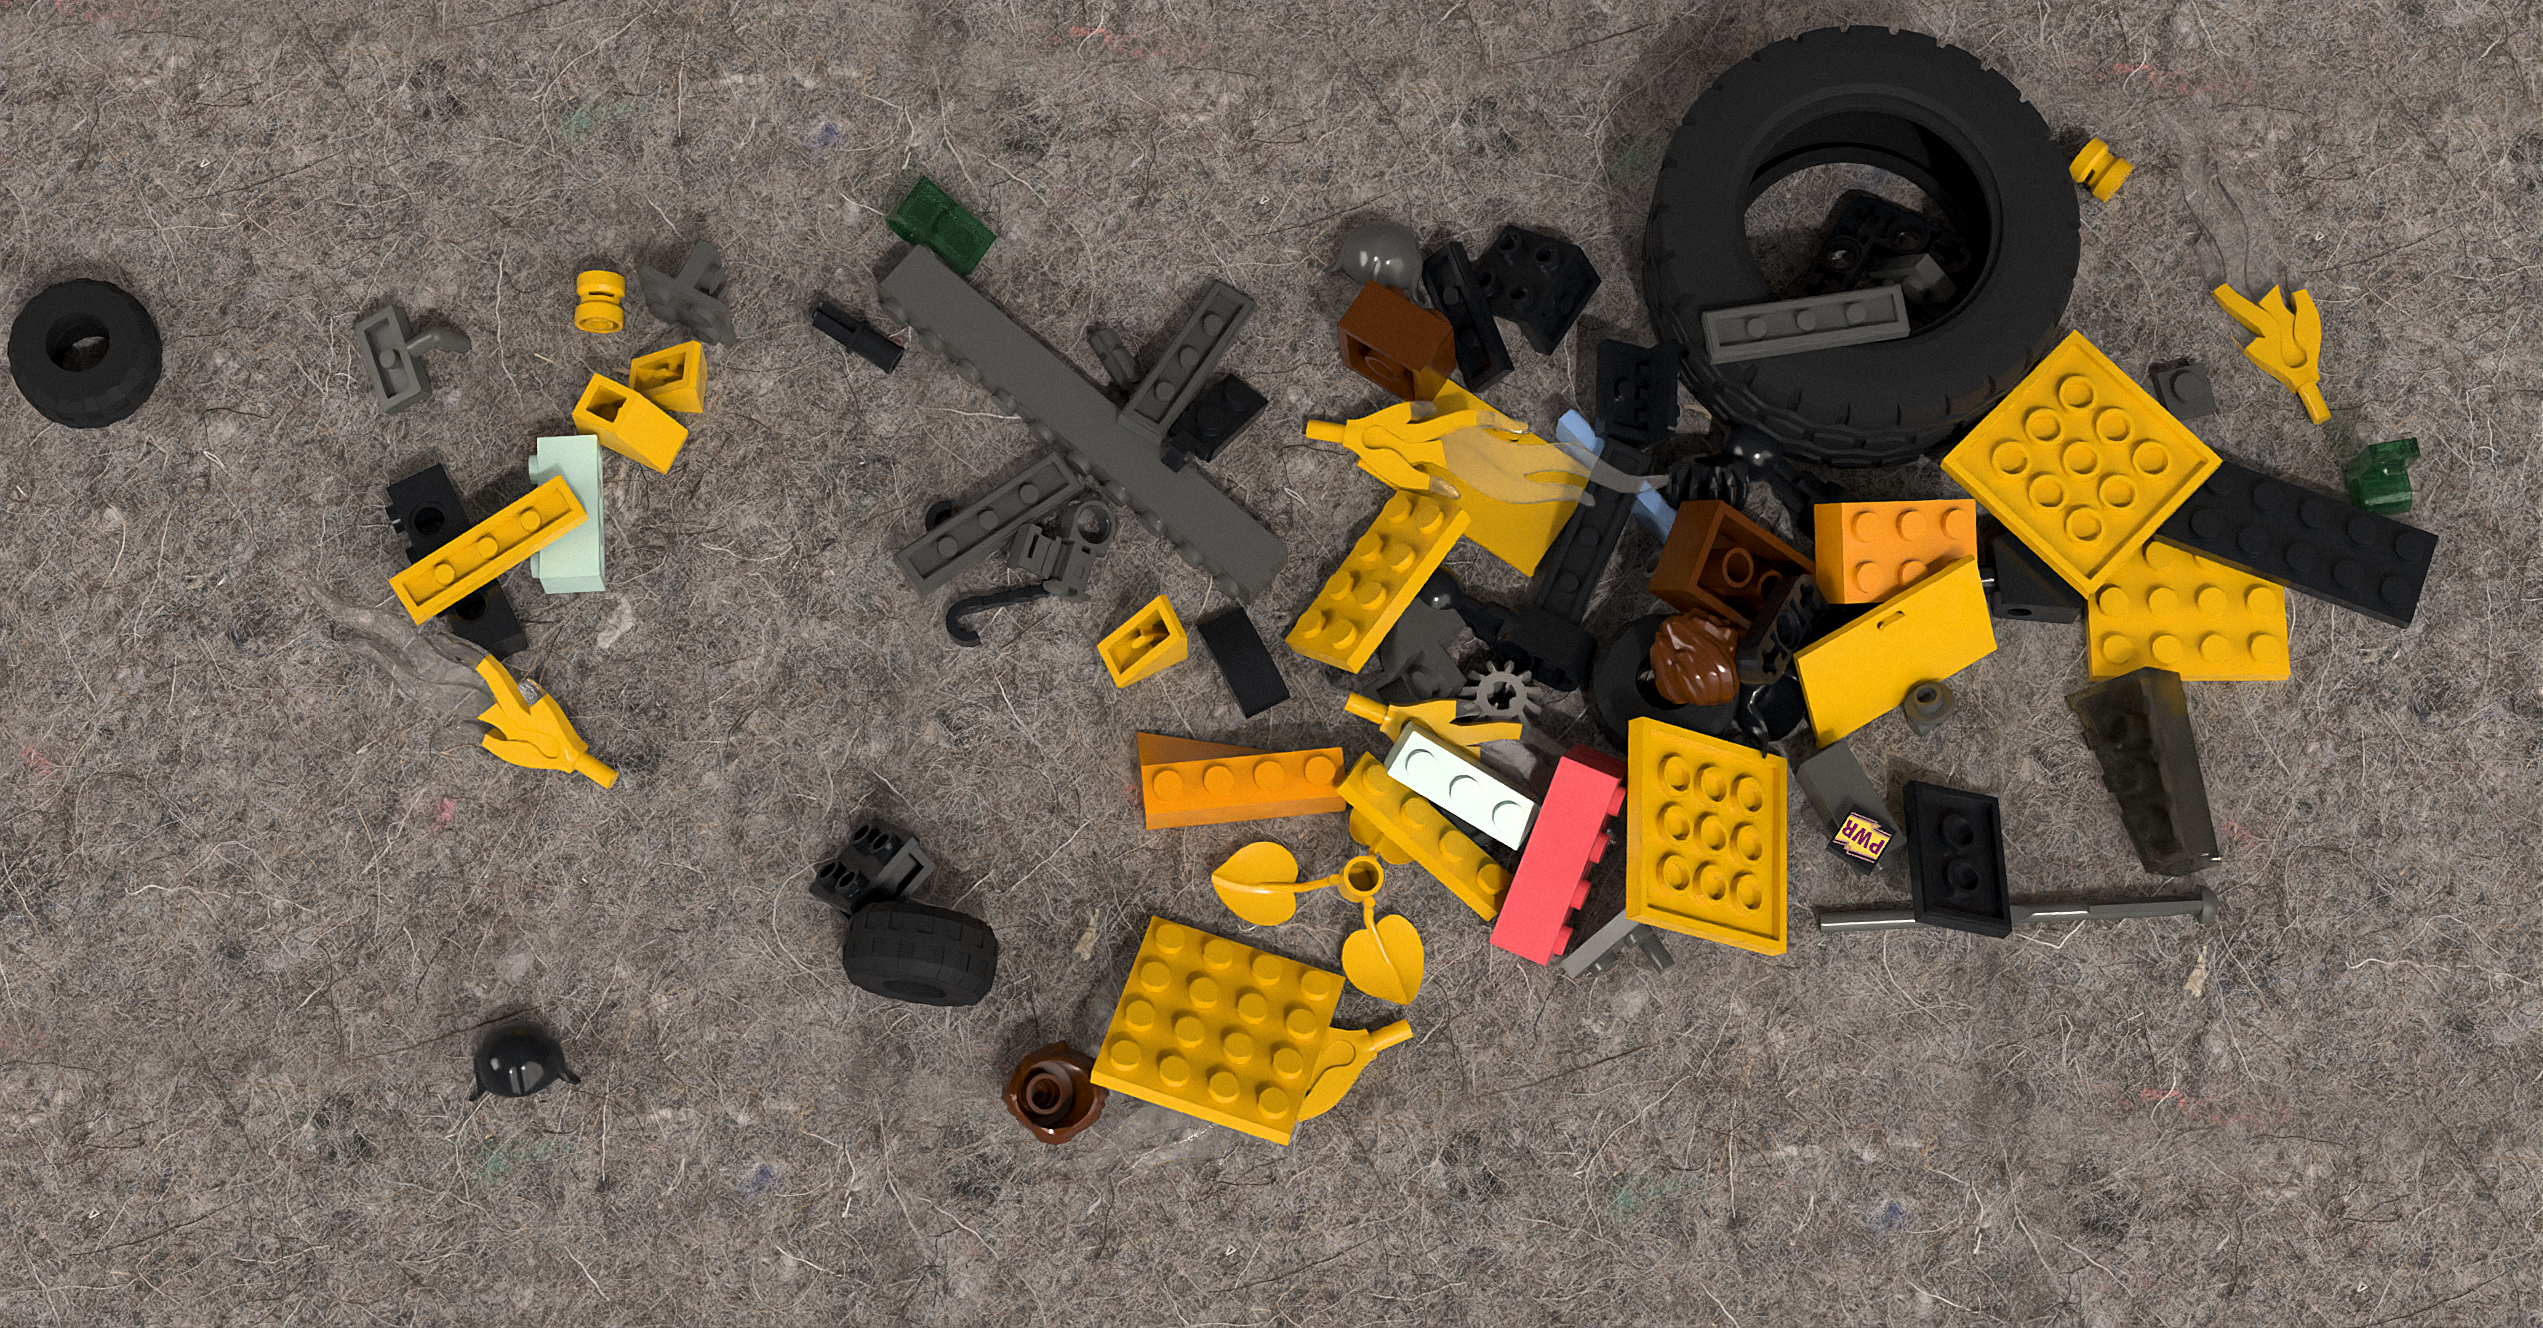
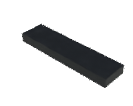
M1608 437L1534 599L1533 606L1579 627L1654 463L1655 458Z

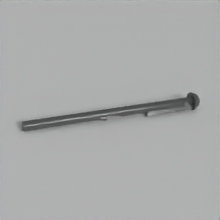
M2197 885L2195 895L2010 903L2012 924L2160 917L2179 914L2196 915L2198 923L2204 924L2215 917L2219 902L2216 894L2210 888ZM1914 908L1822 912L1818 916L1820 933L1938 927L1915 922Z

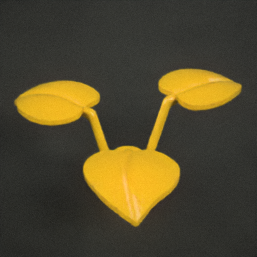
M1416 792V793H1417L1420 797H1422L1427 803H1429V799H1428V798H1426L1425 796H1423V795H1421L1420 793ZM1354 807L1349 817L1350 835L1359 844L1370 848L1366 856L1353 858L1338 874H1331L1328 877L1304 883H1295L1298 875V865L1295 858L1283 846L1266 841L1252 843L1241 848L1212 873L1211 882L1222 903L1239 918L1259 926H1274L1289 920L1296 910L1294 893L1307 892L1333 885L1337 886L1340 894L1345 899L1351 902H1362L1364 906L1363 920L1367 929L1353 932L1343 945L1341 963L1345 976L1356 989L1372 997L1403 1006L1413 1002L1419 991L1424 971V952L1420 936L1414 926L1400 915H1388L1375 925L1373 920L1375 900L1372 896L1381 888L1384 880L1383 869L1377 862V853L1384 861L1394 865L1407 864L1415 861V859Z

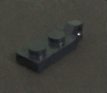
M1230 373L1175 422L1174 427L1169 433L1173 440L1168 444L1167 447L1169 449L1161 462L1176 474L1195 456L1203 462L1210 463L1264 413L1269 401L1234 374Z

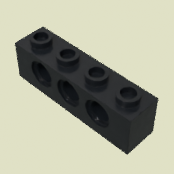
M441 463L386 487L393 504L385 507L386 513L397 535L407 531L413 546L405 549L411 565L472 529ZM429 521H444V526L438 533L433 535L421 533L423 526ZM497 578L492 579L436 614L437 619L445 615L448 616L454 631L445 634L457 660L461 661L468 658L474 672H477L476 668L490 653L500 661L529 647ZM472 604L486 606L483 614L477 619L466 620L461 618L463 611Z

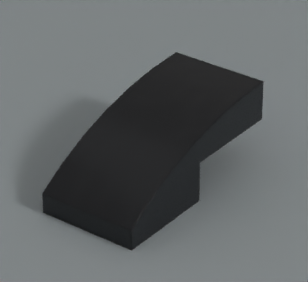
M1242 606L1198 627L1202 643L1222 673L1226 688L1246 719L1291 698L1274 661Z

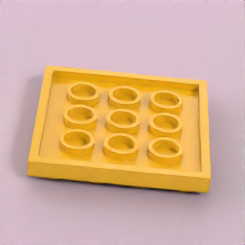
M2074 329L1942 460L1939 467L2087 600L2219 468L2223 460Z
M2147 539L2087 600L2084 598L2089 681H2286L2291 675L2284 587Z
M1643 716L1629 720L1626 919L1769 956L1787 953V758L1768 753L1767 757L1763 759L1759 750Z
M1153 915L1094 1064L1090 1083L1288 1146L1346 977Z

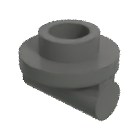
M1928 682L1910 691L1904 704L1907 716L1910 719L1908 724L1916 735L1922 737L1936 724L1946 720L1958 706V702L1951 689L1939 682Z

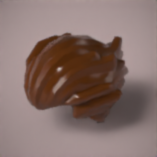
M1695 607L1689 613H1675L1660 624V631L1655 633V643L1650 647L1651 668L1654 673L1656 688L1660 695L1673 704L1689 703L1698 706L1708 705L1710 707H1717L1720 703L1727 704L1732 702L1740 688V679L1735 665V656L1740 641L1738 632L1731 627L1730 620L1728 618L1720 620L1718 617Z
M1060 1040L1054 1044L1048 1043L1024 1056L1023 1060L1010 1073L1007 1084L1002 1088L1001 1099L1007 1105L1009 1113L1016 1117L1021 1126L1031 1130L1040 1142L1059 1145L1071 1141V1138L1092 1126L1099 1119L1102 1109L1106 1106L1104 1100L1109 1096V1091L1106 1087L1090 1083L1096 1059L1081 1051L1070 1048L1065 1040Z

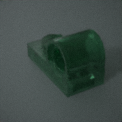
M924 175L912 182L885 219L889 228L904 241L914 246L917 244L928 246L963 276L971 274L997 238L994 233Z
M2416 437L2368 445L2343 471V476L2351 505L2381 516L2410 512L2412 508V490L2407 469L2421 456Z

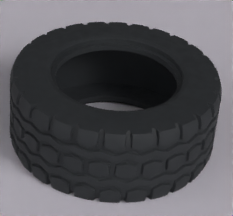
M1851 25L1848 27L1847 32H1841L1839 26L1801 33L1798 35L1797 41H1794L1792 37H1788L1754 52L1751 59L1746 57L1727 69L1713 82L1712 87L1704 90L1683 117L1682 126L1678 127L1674 132L1662 161L1643 237L1641 258L1644 264L1641 268L1645 305L1651 310L1648 317L1658 343L1667 338L1677 340L1679 344L1678 357L1681 361V373L1678 379L1690 393L1696 391L1698 394L1697 401L1712 416L1725 426L1730 423L1734 426L1736 424H1747L1766 432L1784 447V457L1813 465H1818L1820 460L1827 461L1828 467L1842 469H1868L1870 463H1876L1878 468L1897 466L1918 461L1920 454L1930 457L1958 445L1965 438V434L1968 435L2036 368L2068 305L2074 287L2073 278L2077 275L2081 251V236L2079 233L2081 227L2080 208L2075 187L2073 184H2070L2072 176L2067 161L2057 140L2050 141L2052 132L2041 114L2029 100L2025 102L2019 100L2021 97L2020 90L1994 68H1990L1987 71L1981 69L1982 60L1950 43L1944 49L1938 47L1937 38L1922 33L1900 29L1897 35L1889 33L1888 27L1874 25ZM1832 163H1856L1890 171L1912 182L1938 203L1950 218L1958 235L1968 240L1973 248L1974 268L1969 276L1968 295L1951 312L1923 328L1909 332L1908 337L1710 365L1701 321L1703 312L1782 301L1766 283L1756 267L1746 238L1744 220L1748 208L1764 191L1782 178L1797 171Z

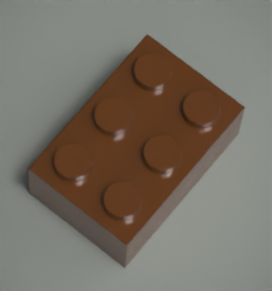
M1722 500L1682 501L1647 591L1681 613H1689L1695 607L1718 617L1720 620L1728 618L1731 627L1738 632L1741 643L1776 582L1781 577L1802 574L1811 576L1816 582V564Z

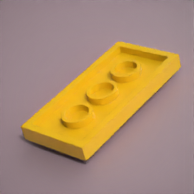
M1398 489L1395 495L1385 504L1383 511L1367 532L1356 542L1354 549L1336 573L1328 579L1325 587L1308 610L1299 617L1295 627L1284 641L1295 653L1357 674L1471 523L1472 519L1461 507Z

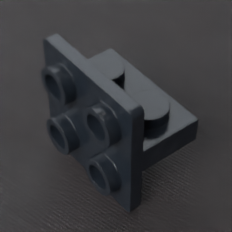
M1608 338L1597 344L1595 437L1602 439L1610 437L1641 451L1676 432L1680 419V407L1677 404L1678 378L1681 373V361L1678 357L1679 344L1677 340L1667 338L1651 348Z
M874 817L871 821L860 825L852 833L849 840L850 844L837 859L830 860L819 870L816 875V882L809 889V892L816 899L829 904L849 924L850 918L863 905L886 901L906 902L937 865L917 846L920 840L914 833Z

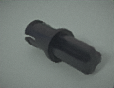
M822 301L812 314L811 324L846 346V353L849 355L854 352L884 370V373L888 375L895 370L905 353L906 348L895 344L870 328V321L865 319L861 322L829 301Z

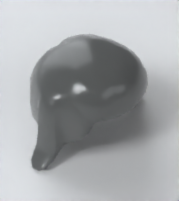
M1372 221L1351 232L1344 239L1336 262L1323 270L1327 274L1344 269L1351 278L1364 285L1367 284L1369 279L1383 287L1386 284L1393 285L1401 291L1407 290L1411 298L1418 305L1424 304L1418 291L1423 271V258L1418 249V242L1412 233L1395 223Z

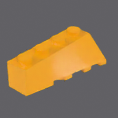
M1136 732L1146 830L1346 811L1347 801L1335 792L1345 777L1342 747L1277 752Z

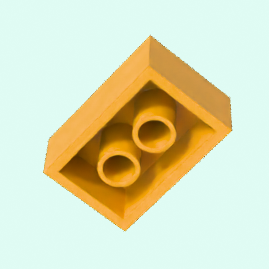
M1975 499L1814 504L1816 583L1828 604L1886 602L1969 554H1972L1977 560Z

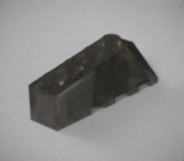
M2146 666L2064 696L2071 712L2077 713L2084 727V731L2081 734L2088 749L2095 751L2105 772L2101 777L2108 792L2115 794L2123 811L2120 818L2145 872L2182 877L2221 864L2180 673Z

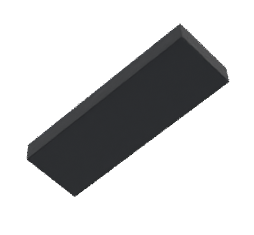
M1451 241L1423 261L1422 277L1436 310L1446 316L1453 326L1455 356L1470 393H1482L1515 369L1462 242Z

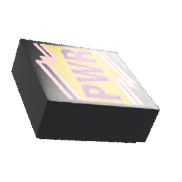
M1854 804L1825 850L1869 877L1897 831Z

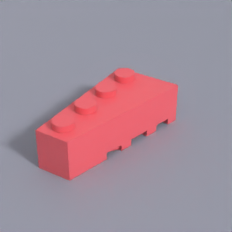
M1577 743L1561 756L1489 943L1543 966H1546L1554 958L1555 954L1561 957L1564 955L1574 928L1567 926L1574 908L1581 910L1588 897L1592 882L1586 879L1593 863L1599 864L1610 840V835L1606 834L1612 817H1618L1628 795V788H1625L1628 782L1627 762L1581 743Z

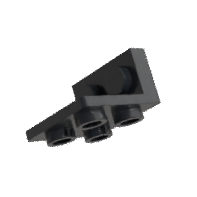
M1507 225L1474 271L1492 315L1517 323L1535 352L1547 356L1552 355L1602 283V280L1581 247L1513 225Z

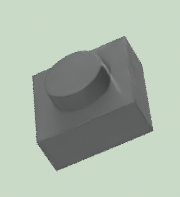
M2203 362L2156 373L2152 380L2160 405L2178 421L2213 414L2217 408Z

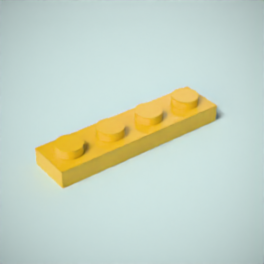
M559 474L392 577L388 582L418 626L589 519L587 513Z
M1366 751L1359 757L1335 792L1483 919L1489 922L1503 907L1514 876L1414 790L1387 775L1384 765L1372 754Z

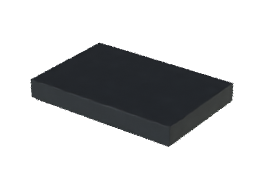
M1910 780L1902 787L1915 922L2004 939L2013 931L1998 798Z

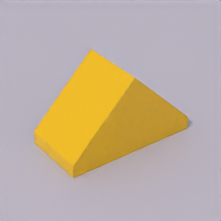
M692 340L632 359L628 388L640 393L663 411L703 413L708 366L701 343Z
M1166 594L1157 596L1096 645L1117 688L1129 686L1188 658V637Z

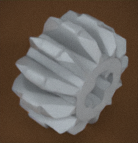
M1491 660L1485 663V675L1471 670L1467 677L1470 686H1463L1458 694V698L1465 702L1464 705L1459 707V717L1461 719H1473L1472 722L1493 720L1522 722L1521 734L1529 735L1533 729L1530 719H1539L1542 712V707L1535 703V701L1541 698V688L1538 686H1527L1531 680L1532 673L1529 670H1525L1518 676L1513 675L1514 662L1511 660L1505 663L1503 672H1498L1495 663ZM1493 696H1503L1502 702L1508 699V708L1499 710L1497 709L1498 703L1491 706ZM1504 739L1508 745L1515 743L1513 739ZM1495 740L1488 741L1486 743L1492 745L1494 744Z

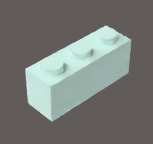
M597 434L538 437L537 455H529L531 484H538L539 487L560 474L587 513L589 520L531 555L532 577L540 579L546 594L606 591L603 451Z
M1410 720L1383 762L1387 775L1516 851L1537 820L1542 807L1537 795Z

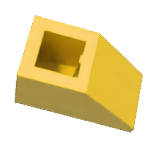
M596 372L572 412V417L580 435L597 434L601 445L664 475L669 471L689 435L687 429L643 395Z

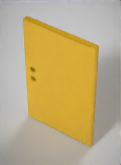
M1448 379L1425 413L1412 406L1413 424H1420L1457 411L1477 409L1479 412V428L1462 430L1441 440L1444 444L1450 472L1429 464L1414 466V469L1429 474L1434 478L1431 492L1411 491L1397 487L1377 474L1362 458L1358 460L1357 466L1395 491L1401 489L1463 508L1472 521L1462 534L1531 578L1541 560L1572 518L1592 471Z
M1972 554L1967 555L1793 654L1818 749L1821 750L1904 703L1907 695L1915 687L1928 682H1941L1997 650L1977 560Z

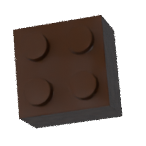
M1369 279L1337 324L1343 366L1400 399L1410 402L1412 406L1424 413L1456 369L1453 326L1448 318L1433 308H1426L1424 310L1411 303L1408 296L1393 285L1386 284L1383 287Z

